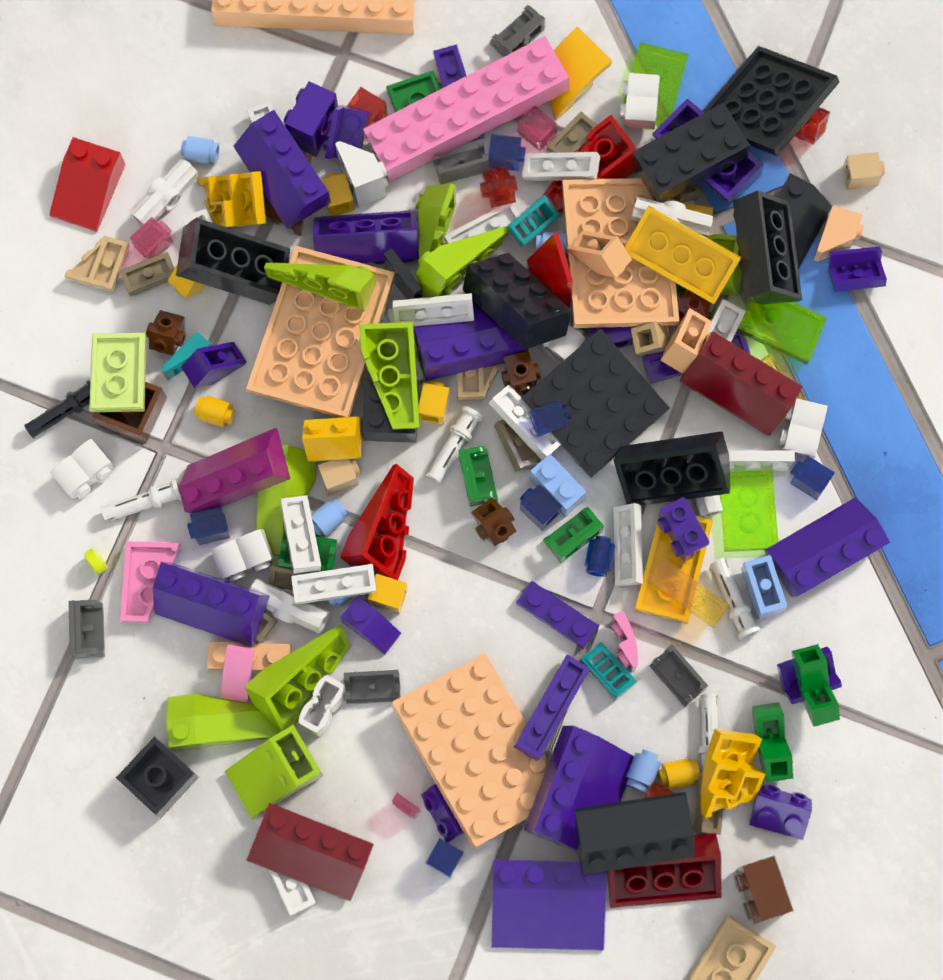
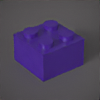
M308 81L305 88L299 90L296 96V104L293 109L287 111L284 123L301 151L317 157L325 137L329 136L331 126H328L329 114L331 110L334 111L338 107L336 93Z

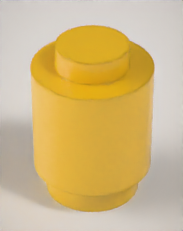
M200 396L194 409V415L199 417L200 421L225 428L228 424L231 425L236 414L232 403L211 396Z
M689 758L662 763L661 769L658 770L659 782L661 786H666L668 791L694 785L700 776L696 759L689 760Z

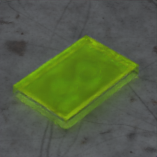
M639 42L631 73L660 75L656 122L663 123L674 111L688 54ZM627 96L624 97V104H626Z
M748 301L745 308L746 312L737 332L807 365L810 362L827 318L795 302L761 305Z
M773 470L730 472V494L720 495V502L723 508L721 516L724 552L765 550L778 542Z

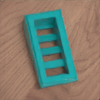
M544 195L525 209L506 228L518 244L523 247L560 217V214ZM537 208H539L540 211L544 214V216L546 217L545 220H543V218L537 212ZM531 213H532L533 216L536 218V220L539 222V225H538V226L535 224V222H534V221L532 220V218L529 216ZM526 219L533 229L531 232L522 220ZM517 224L527 235L525 238L515 228Z
M195 332L161 367L164 377L169 380L183 372L182 365L196 349L212 346V344L201 334Z
M602 642L580 659L584 665L590 668L589 671L615 701L637 683L631 673ZM602 652L605 656L593 665L591 660ZM609 660L611 665L600 672L598 668ZM616 669L618 673L607 680L605 676ZM623 677L625 681L617 688H614L612 684Z

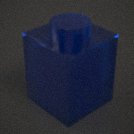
M491 134L488 155L489 168L519 171V163L525 162L526 147H521L522 137Z
M560 400L528 412L537 437L568 426V420L571 419L567 405H562Z
M807 455L804 462L798 460L791 470L790 474L794 477L790 484L817 501L835 472Z
M540 485L534 490L531 488L527 489L520 497V511L541 531L561 513L562 506Z
M221 506L190 514L191 523H187L191 539L195 538L199 546L230 538L225 513Z
M439 838L426 861V865L451 879L464 856V852Z

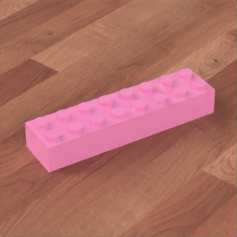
M546 36L364 128L363 131L377 161L383 162L387 172L386 177L390 183L433 161L434 156L439 155L441 157L482 136L483 133L485 134L569 91V77Z

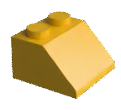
M363 417L304 420L302 441L308 462L361 458Z

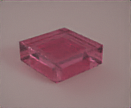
M398 793L392 799L393 806L412 819H416L421 812L419 807Z

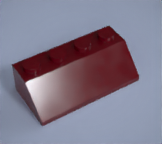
M713 331L706 335L698 356L679 380L683 385L767 436L772 434L789 412L803 387Z
M269 803L246 861L351 901L374 843Z
M716 833L694 835L695 857L606 871L610 908L722 898L721 852Z

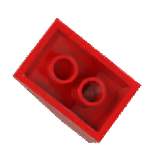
M72 137L62 161L49 213L50 217L98 232L126 165L121 153Z
M555 233L527 259L526 269L570 308L573 279L559 234Z

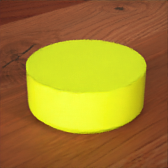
M92 547L84 553L87 562L97 574H102L108 569L106 562L95 548Z

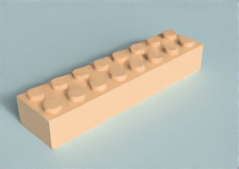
M212 0L211 12L215 26L414 35L416 0Z

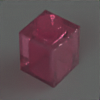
M534 105L518 122L517 133L540 152L557 136L558 124Z
M152 217L130 237L133 247L146 259L164 253L174 243L170 235L171 229L163 221L158 223Z

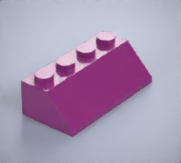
M271 429L187 465L179 485L184 511L205 515L291 479L278 429Z

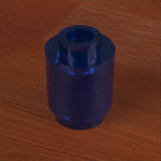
M596 536L595 539L589 540L584 563L587 574L606 577L607 572L611 570L616 545L611 543L610 538Z

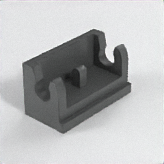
M527 5L522 14L500 34L492 36L490 45L503 57L530 44L545 30V18L531 6Z
M483 143L478 144L476 149L443 158H440L439 155L434 156L433 163L440 185L489 172V158L485 154Z
M97 600L68 601L70 655L75 659L105 657L103 603H97Z
M673 644L666 648L649 665L684 707L689 705L708 687L707 683Z
M399 670L344 673L346 704L393 702L401 697Z

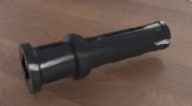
M89 379L84 386L73 393L69 391L65 396L66 399L27 424H24V427L33 439L74 412L81 413L83 408L90 404Z

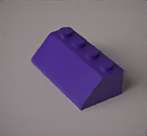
M687 98L652 133V136L657 139L704 114V112ZM749 152L747 158L706 179L705 182L729 202L743 194L761 176L764 164Z
M275 110L252 122L234 144L235 151L248 171H261L263 193L286 229H289L331 203L329 191Z
M416 210L314 217V251L358 263L374 262L375 264H385L383 253L389 249L394 250L402 262H411L414 259H419Z
M854 497L766 548L764 551L767 556L771 555L778 576L790 597H794L807 592L889 544L890 541L877 518Z
M160 563L153 585L154 614L249 647H254L270 595L175 563Z

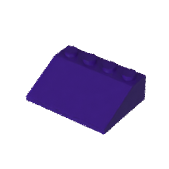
M473 300L474 321L413 327L414 340L426 381L474 369L477 370L482 367L486 368L503 364V357L525 352L529 349L524 350Z
M562 726L524 831L577 853L574 809L621 802L627 786L628 778L626 775L634 756L577 726Z
M493 861L492 948L604 951L606 871L583 875L580 862Z

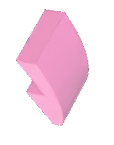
M622 610L613 616L612 622L614 624L611 625V628L618 639H624L618 645L617 650L619 653L616 656L625 668L628 666L632 672L638 666L637 645L631 625Z
M227 645L221 686L222 699L248 702L249 695L244 686L251 681L255 649Z

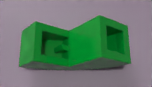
M816 644L793 650L792 658L798 686L813 727L840 720L839 703L829 686L827 660L819 645Z
M780 703L752 706L754 731L762 739L758 754L762 771L765 773V781L773 782L793 779V758L785 738L784 713Z

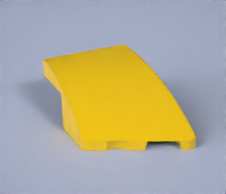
M578 26L554 50L569 77L570 84L569 91L550 100L556 120L573 107L574 101L593 86V81L612 65V60Z
M261 171L197 178L198 185L204 186L207 195L204 202L213 223L224 227L266 224Z
M714 729L702 776L701 814L704 817H712V812L725 808L729 810L740 803H747L756 799L765 777V773L753 765L762 741L756 734Z

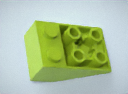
M294 725L271 737L225 770L226 775L252 819L265 812L269 803L276 805L324 776Z

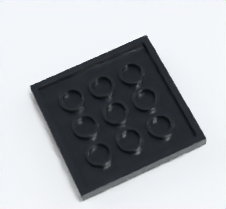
M758 46L705 107L703 112L705 113L724 103L750 146L778 157L840 82L835 74Z
M601 328L521 398L590 478L616 456L621 446L629 445L670 409Z

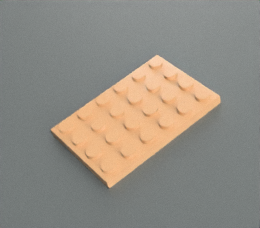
M641 178L563 180L562 196L567 248L583 230L617 236L625 248L639 223L638 221L631 220L637 196L654 201ZM567 249L568 266L573 279L571 294L573 328L637 327L652 322H657L661 326L678 325L679 312L676 282L631 258L632 260L617 278L599 275L572 255Z
M295 246L289 263L350 265L356 268L363 266L371 270L375 275L376 286L364 312L282 282L246 390L248 393L338 418L349 417L366 368L360 347L359 324L381 322L396 275L392 271Z
M485 653L391 703L394 712L473 849L528 819L549 760L544 752L540 759L535 761L514 748L527 723Z

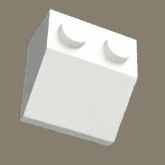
M343 142L335 143L339 166L342 173L346 174L350 191L358 208L386 197L385 187L389 185L383 162H377L373 153Z

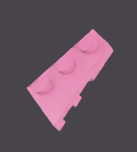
M126 541L121 622L149 623L154 612L153 585L160 563H174L181 546L180 543Z

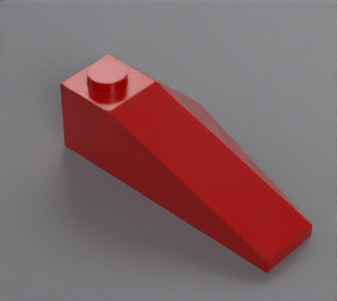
M609 115L590 130L586 136V142L579 151H575L597 152L600 155L597 179H626L636 171L632 165V153L637 148L612 115ZM553 181L542 196L545 195L560 214L564 211L562 181Z
M393 464L349 533L340 558L351 567L373 564L374 577L376 574L395 580L399 579L406 560L407 550H403L404 536L409 533V526H406L407 511L411 509L414 478L398 464Z

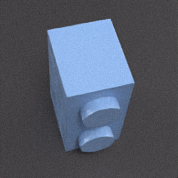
M551 454L530 470V480L565 517L585 500L586 491Z
M771 555L744 562L741 572L757 620L783 613L787 608V604Z

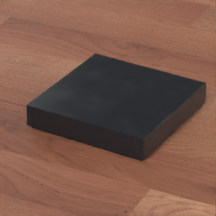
M389 249L383 253L385 269L395 272L394 284L406 299L423 298L422 287L395 251Z

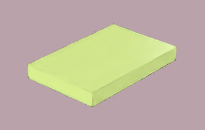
M92 333L89 407L91 412L145 411V333Z

